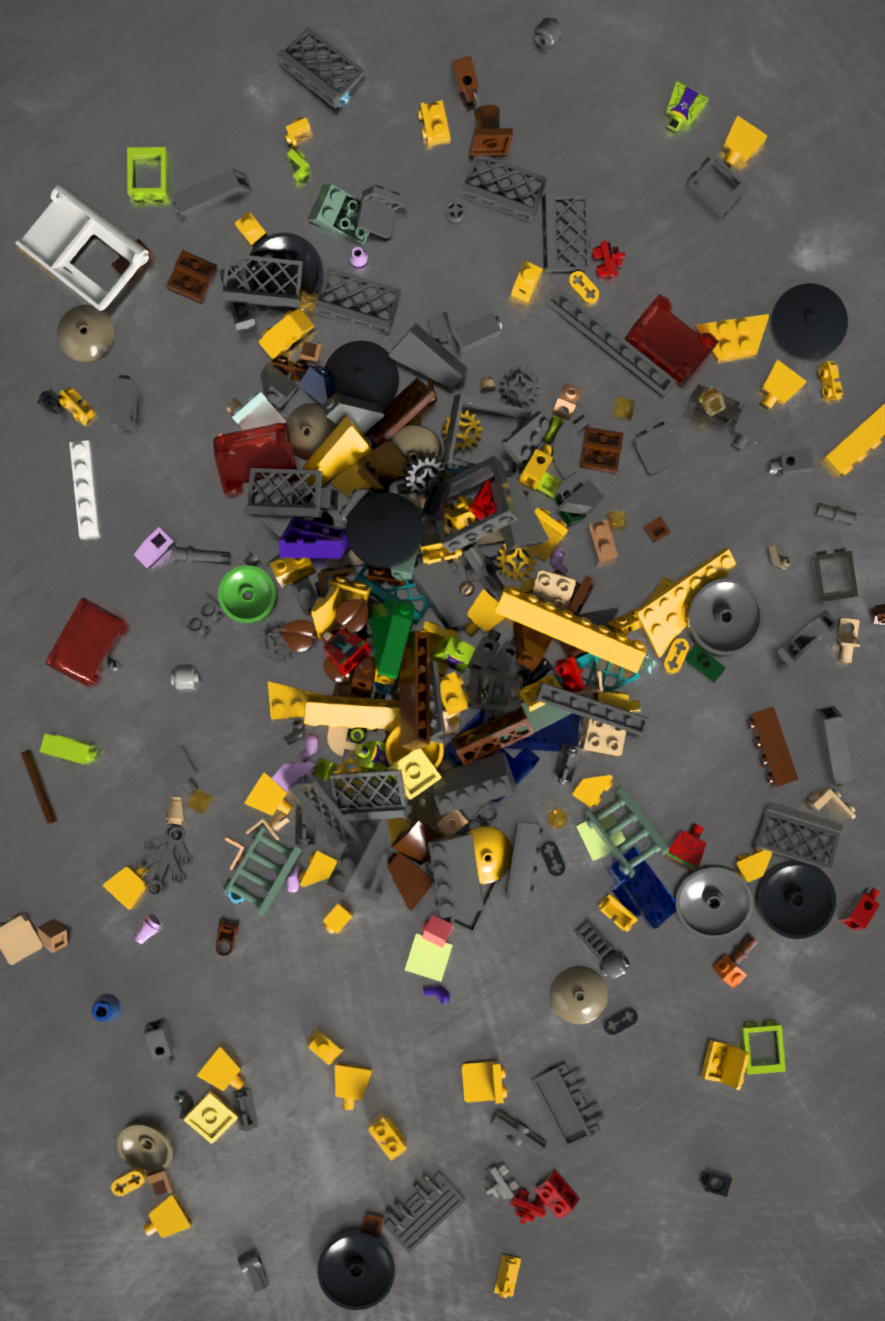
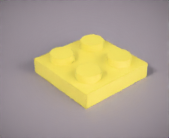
M421 748L410 751L387 768L388 770L402 769L405 792L410 800L442 778ZM392 775V776L394 777V779L396 780V782L398 783V781H397V775Z
M209 1091L184 1116L183 1120L213 1144L238 1118V1114L213 1092Z

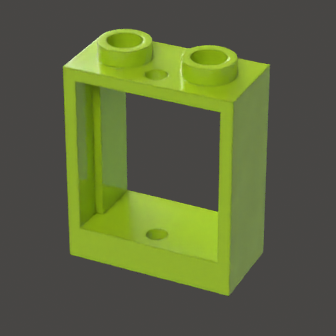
M127 147V193L129 197H133V200H144V197L162 200L163 197H168V152L166 147ZM161 159V188H134L133 160Z
M53 733L44 734L40 748L41 753L81 764H90L91 761L95 760L97 750H94L95 745Z
M766 1020L765 1024H757V1022L752 1021L746 1022V1025L741 1026L743 1050L749 1053V1061L745 1073L750 1075L786 1072L782 1025L776 1023V1020ZM776 1030L778 1061L751 1063L749 1033Z

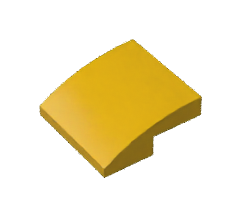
M331 585L326 597L317 598L311 610L319 639H322L326 632L331 633L339 624L335 616L337 607L343 602L339 586Z

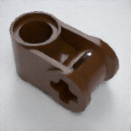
M220 918L216 941V952L219 955L227 956L233 952L239 929V921L231 922ZM222 942H227L230 945L228 952L221 951L220 944Z

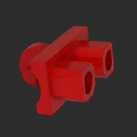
M606 240L600 242L601 245L592 249L595 259L604 257L605 264L597 266L598 275L616 277L618 276L617 267L622 266L621 259L625 258L626 254L625 252L619 253L618 246L613 247L612 251L611 243Z
M575 657L557 660L555 670L557 675L562 677V689L570 692L584 690L585 686L581 677V673L584 670L583 668H578Z
M520 1189L509 1204L524 1211L516 1210L515 1215L521 1217L520 1223L525 1224L526 1220L533 1222L535 1217L530 1214L540 1218L545 1216L547 1211L545 1210L546 1203L542 1198L536 1196L534 1203L530 1204L526 1202L529 1192Z

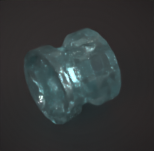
M646 654L639 669L648 676H651L652 670L657 668L659 663Z

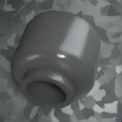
M544 18L534 29L536 42L543 47L553 46L562 35L560 22L555 18Z
M616 950L601 959L602 965H600V970L604 976L608 975L611 979H615L627 973L630 963L624 952L620 953Z

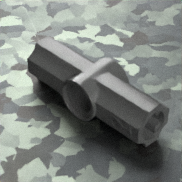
M475 542L465 546L461 552L471 565L472 577L475 580H480L493 598L498 597L502 594L504 585L496 575L495 563L485 558Z
M499 1110L492 1118L490 1125L506 1135V1138L514 1144L523 1146L538 1157L545 1149L547 1141L531 1132V1129L520 1121L511 1119Z

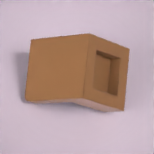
M303 342L299 360L319 365L323 348L322 343Z
M50 920L37 927L40 941L51 953L68 945L67 930L55 920Z
M167 1168L161 1172L149 1173L147 1175L148 1184H152L155 1195L173 1192L174 1186Z

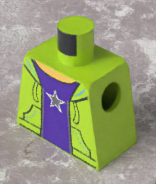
M677 81L665 113L671 117L667 127L673 131H677L681 123L689 127L706 106L709 98Z
M448 636L438 640L431 657L464 673L475 647L454 636Z
M367 741L365 745L359 744L355 749V754L361 756L359 767L365 772L388 770L387 768L390 765L386 758V743ZM390 775L387 780L392 782L393 776ZM372 776V777H373L374 779H376L378 782H380V783L382 782V781H381L379 778H377L376 776Z

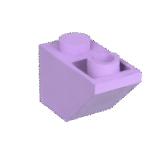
M158 527L145 539L134 556L148 569L175 542L162 528Z
M313 762L285 763L272 779L289 793L287 789L299 777H306L307 779L315 771L313 768L315 764Z

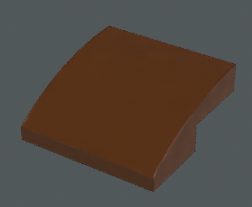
M182 250L174 265V270L166 284V288L201 303L215 274L217 265Z
M586 427L580 468L617 474L624 433Z
M416 818L406 832L402 831L391 847L421 866L431 858L428 842L435 837L443 835Z

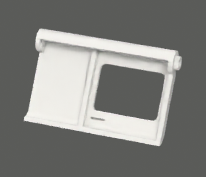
M59 184L51 193L52 203L21 240L16 241L15 244L95 308L102 311L111 303L137 269L147 262L149 258L148 251L63 184ZM91 235L99 237L130 262L129 267L109 291L103 290L70 263L71 259Z

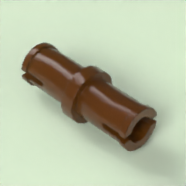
M749 934L739 947L736 946L734 948L735 951L730 955L731 960L738 965L744 958L748 957L747 954L759 942Z

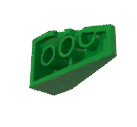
M397 599L373 605L369 625L372 630V643H374L375 648L374 656L377 674L393 679L397 678L415 605Z

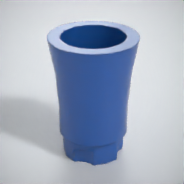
M112 994L100 995L92 1007L93 1018L100 1022L114 1019L120 1011V1003ZM101 1007H102V1008L105 1007V1008H106V1012H103V1011L101 1010Z

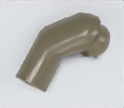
M776 545L767 547L770 561L773 565L781 569H786L791 565L789 557L778 554Z

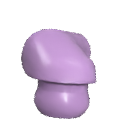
M558 547L552 552L550 563L555 570L559 569L565 574L569 571L562 563L565 550Z
M312 733L305 736L306 749L299 754L303 762L308 760L318 750V739Z
M295 863L286 877V888L289 892H296L299 888V875L303 867L298 863Z

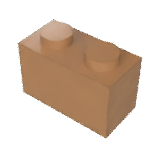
M608 520L589 524L587 527L598 563L617 558L618 554Z

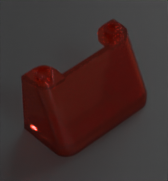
M659 294L625 336V340L676 380L675 383L685 385L719 341L711 333L703 332L701 335H698L670 312L672 310L671 301Z
M276 423L218 435L213 439L214 457L224 495L238 493L242 488V483L249 482L250 468L298 470L289 426L286 423ZM256 473L255 480L265 478L262 473ZM293 474L288 480L291 483L299 480V477Z
M83 597L77 604L48 655L45 665L88 688L91 685L95 686L99 679L97 675L98 668L115 638L119 635L123 636L128 628L126 623L128 621Z

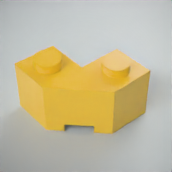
M300 308L294 312L290 310L283 316L280 322L272 328H267L262 333L263 337L258 343L273 360L277 356L284 354L294 342L305 337L314 327V324Z

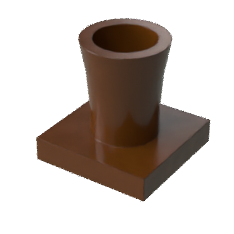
M495 105L478 107L474 111L478 129H474L469 147V155H507L513 138V128H500L499 107Z
M559 569L554 571V573L565 575ZM587 575L581 584L575 583L570 600L571 604L568 608L577 617L596 584L593 578Z

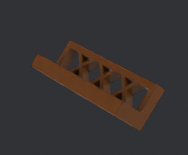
M520 706L451 739L465 766L534 734V730L523 707ZM527 725L528 729L518 732L519 728ZM509 735L507 739L499 740L501 736ZM492 743L490 747L482 748L484 744ZM469 751H473L472 755L466 758L464 757L463 754Z

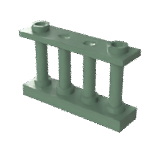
M623 786L617 790L616 801L594 816L589 810L586 811L585 822L590 829L594 828L620 863L619 868L623 874H628L632 878L635 873L633 867L653 853L659 852L661 856L665 855L669 851V846ZM620 806L625 807L628 811L627 816L604 831L598 822ZM636 822L640 827L639 831L616 846L610 837L629 823ZM648 837L651 841L650 847L627 862L621 852L641 838Z
M265 827L256 829L252 836L254 841L233 878H228L223 886V889H225L224 895L227 896L229 891H232L256 905V908L259 909L257 914L262 917L265 916L303 850L298 846H295L294 849L291 847L289 849L264 834ZM259 840L286 855L285 858L288 860L285 865H278L254 851ZM251 857L275 871V874L278 875L275 882H269L246 869L244 866L248 859ZM241 874L264 887L265 891L269 892L266 898L263 899L261 897L260 899L235 885L234 883Z

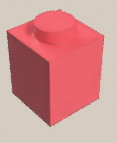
M432 915L430 921L426 919L421 929L424 931L422 938L443 948L453 924Z

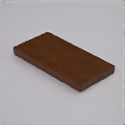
M416 378L383 409L385 416L365 434L379 446L385 440H389L423 409L436 396L435 392Z

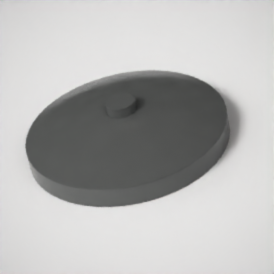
M730 578L716 579L703 585L692 597L687 613L688 627L694 640L705 650L719 655L738 654L749 648L760 635L764 622L763 606L759 596L746 583Z
M706 865L693 870L681 881L676 892V911L680 921L690 932L707 939H721L737 933L746 925L753 911V895L747 880L736 870L723 865Z

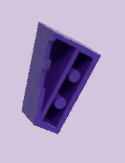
M294 516L279 539L280 558L341 559L348 547L345 528Z

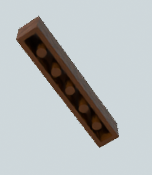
M414 630L408 633L400 664V747L417 750L430 745V634Z

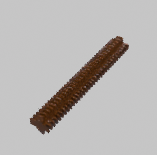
M26 750L20 755L23 757L24 766H26V771L30 775V782L33 784L34 793H36L37 800L41 804L40 809H42L45 822H48L46 823L48 825L57 820H55V815L51 811L53 809H50L52 806H50L51 804L47 800L48 795H46V791H43L45 788L41 784L43 782L39 780L41 777H39L40 775L36 771L37 766H35L34 759L31 757L33 755L29 753L31 750Z

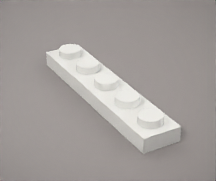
M90 441L69 442L79 537L99 536Z

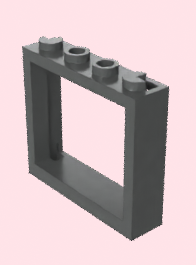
M464 394L454 395L442 463L448 464L447 468L459 470V467L467 470L476 465L475 463L453 459L462 405L518 418L517 430L531 417L532 411ZM511 457L509 470L505 472L507 477L515 476L518 479L521 468L517 466Z
M495 456L443 481V483L451 485L447 497L449 499L494 476L503 509L451 535L443 509L440 520L436 521L441 544L451 553L518 520L504 465Z

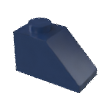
M320 365L310 366L299 383L302 389L322 405L335 394L333 377L328 374L326 368Z

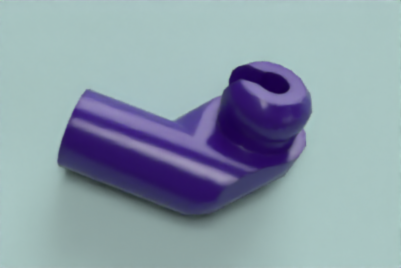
M423 986L424 996L435 995L441 1004H447L450 1001V994L443 986Z

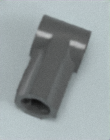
M257 1250L238 1257L239 1266L242 1272L246 1273L253 1292H259L269 1286Z

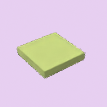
M610 813L598 823L606 831L616 824L617 821L613 813ZM586 822L576 826L593 861L611 852L594 828L590 829ZM621 830L610 837L616 846L625 841Z
M416 933L405 970L441 982L453 944L445 942L442 948L422 938V934Z

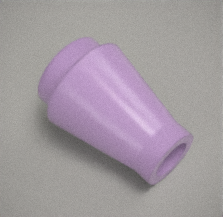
M355 247L349 254L350 263L357 267L363 266L368 260L367 252L360 247ZM355 253H361V255L357 257Z
M152 915L144 917L137 933L134 935V939L138 943L143 944L145 940L159 930L161 923Z

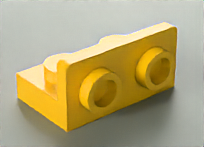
M443 100L427 104L420 102V108L417 110L419 120L424 122V127H421L423 139L427 138L428 144L449 140L450 133Z
M279 558L270 563L281 588L316 572L310 558Z
M553 674L543 677L539 681L519 690L522 703L526 704L529 711L544 705V703L535 701L541 682L562 689Z

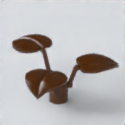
M365 599L342 602L337 607L335 615L337 621L342 625L335 628L331 633L335 635L336 632L345 627L352 633L361 630L368 617V607ZM304 619L291 621L279 630V634L286 644L294 651L301 652L307 650L312 645V638H318V635H312L315 629L314 625ZM328 658L324 660L325 673L332 681L340 685H348L350 683L356 666L343 676Z

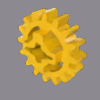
M468 410L465 414L461 412L460 419H467L470 422L464 423L461 420L459 421L458 427L467 429L465 430V435L457 433L456 439L462 440L463 443L456 442L455 451L461 448L462 452H465V447L472 450L471 444L478 445L476 438L482 437V435L478 434V432L482 431V427L477 426L480 420H474L475 414L471 417L468 416ZM445 417L447 424L442 423V427L445 430L441 431V434L446 435V437L450 421L449 417ZM474 429V436L470 440L469 432Z
M504 543L502 545L504 550L499 549L497 551L501 555L495 558V560L500 561L496 567L502 568L500 574L506 573V579L512 576L513 581H516L517 577L522 581L524 580V575L527 577L531 576L529 571L536 570L532 566L538 563V561L533 560V557L537 555V553H531L534 548L533 546L514 549L511 555H505L508 550ZM522 550H524V551L526 552V554L528 555V557H525V556H524V554L522 553ZM516 554L517 558L521 560V562H519L517 566L515 561H512V559L516 557ZM505 563L511 567V571L507 569ZM523 565H528L523 572L519 573Z
M348 756L347 762L345 759H341L343 764H336L339 770L333 771V774L347 773L346 771L361 772L359 756H356L355 760ZM351 763L357 764V766L353 769H349L346 767V765ZM341 778L336 779L339 787L344 788L347 783L343 784ZM355 779L352 781L354 784L358 783L361 786L364 784L363 781ZM368 785L364 787V789L362 790L363 792L366 793V787L370 788ZM350 786L346 789L349 796H352V793H355V795L357 793L354 789H350Z

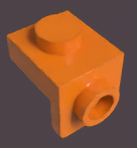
M725 955L713 966L718 975L733 988L747 976L744 970L736 965L728 955Z

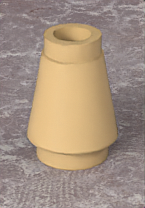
M170 797L165 815L166 824L182 825L184 820L182 798Z

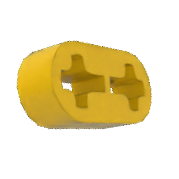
M573 272L569 278L571 288L585 303L592 304L596 302L599 297L597 287L583 272ZM574 276L577 278L582 277L581 283L584 285L583 287L579 283H573ZM585 288L589 292H595L593 299L591 297L586 298L587 292L584 290Z
M676 639L671 644L663 663L664 669L667 672L675 673L681 668L689 650V644L685 639ZM683 642L685 650H680L678 655L675 654L677 651L675 644ZM675 656L677 657L675 661L677 668L674 667L670 670V665L667 662L672 661Z
M135 1167L118 1176L111 1185L112 1192L117 1196H123L140 1187L146 1179L145 1171ZM134 1175H135V1176H140V1179H139V1180H138V1179H134V1180L131 1181V1179L133 1178ZM118 1183H119L120 1185L126 1183V1185L124 1186V1188H122V1187L118 1188V1187H117Z

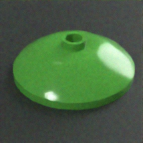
M243 565L230 570L223 577L218 589V599L221 608L230 618L242 623H252L263 619L272 610L276 599V589L273 580L264 570L251 565ZM247 591L252 593L250 598L245 597Z

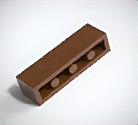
M768 707L749 714L748 722L752 730L755 729L757 735L754 737L755 743L758 748L761 747L763 755H760L764 766L767 765L769 773H767L769 783L773 784L774 787H778L799 780L774 707Z

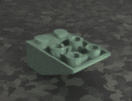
M332 184L322 185L307 220L361 245H364L369 234L368 231L357 227L361 200Z

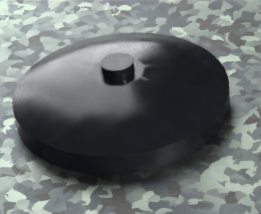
M286 232L271 234L260 240L249 254V256L303 261L299 307L308 303L317 293L323 276L322 262L313 245L303 237ZM253 260L246 265L253 274L261 268L259 263ZM270 263L265 267L272 276L281 270L276 263ZM289 265L285 268V271L291 278L297 274L298 265ZM264 269L255 275L261 284L270 279ZM246 270V278L248 279L251 275ZM283 271L274 277L281 287L289 281ZM253 278L248 281L251 291H255L260 287ZM272 280L263 286L268 293H274L279 289ZM292 282L283 288L287 295H296V287ZM268 306V307H270V308L277 309V310H293V309H295V308Z
M814 283L800 284L787 290L776 302L771 315V330L775 341L788 355L801 360H817L831 354L842 343L848 328L847 311L840 297L831 289Z
M369 341L346 343L336 349L326 362L324 368L333 377L334 389L337 394L378 403L382 410L392 402L397 394L399 372L395 360L388 356L389 352L376 343Z
M382 492L369 495L354 506L347 519L346 535L351 550L360 560L371 566L389 568L407 562L417 553L424 537V523L418 508L409 499L399 494Z
M792 861L775 867L767 874L759 889L758 905L762 918L773 931L787 938L805 939L818 934L829 924L836 908V893L831 880L821 869L808 863Z
M365 1231L342 1233L333 1238L320 1255L317 1268L319 1284L324 1294L334 1304L349 1310L368 1309L381 1302L389 1293L395 1277L394 1258L388 1246L371 1233Z

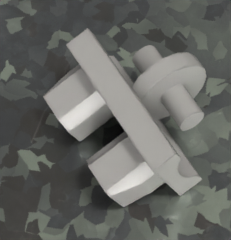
M504 1164L488 1167L484 1170L490 1178L485 1181L488 1186L484 1191L486 1195L492 1193L495 1198L501 1195L503 1199L508 1198L509 1200L514 1197L512 1193L519 1186L513 1178L504 1182L502 1177L508 1173V1169Z

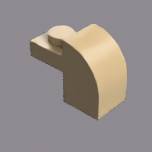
M346 726L329 727L327 740L332 751L340 756H344L345 749H348L349 754L357 755L355 754V749L359 743L347 741L349 728Z

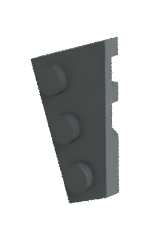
M537 411L523 423L520 429H515L508 439L504 438L501 441L520 468H525L551 426L543 412Z

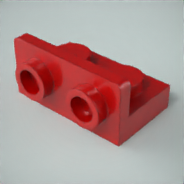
M490 478L484 482L467 508L478 518V521L493 514L496 510L490 487L493 481Z
M556 1170L550 1172L545 1181L535 1189L536 1193L559 1219L571 1212L580 1200Z

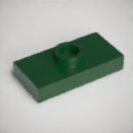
M696 644L684 659L713 683L716 682L726 669L725 666Z

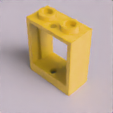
M385 1110L369 1121L368 1131L391 1161L407 1149V1139Z

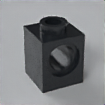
M707 1169V1173L702 1175L701 1184L705 1191L727 1197L732 1177L730 1174ZM719 1178L720 1184L712 1186V1179Z

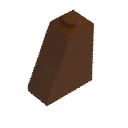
M515 622L516 661L534 671L541 662L553 637Z
M393 853L387 860L390 863L387 868L405 904L412 911L435 880L402 853Z

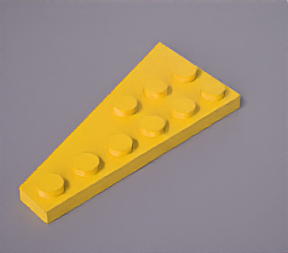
M723 548L634 610L657 657L660 658L688 624V607L694 594L706 583L726 578L735 567L736 563L728 548Z

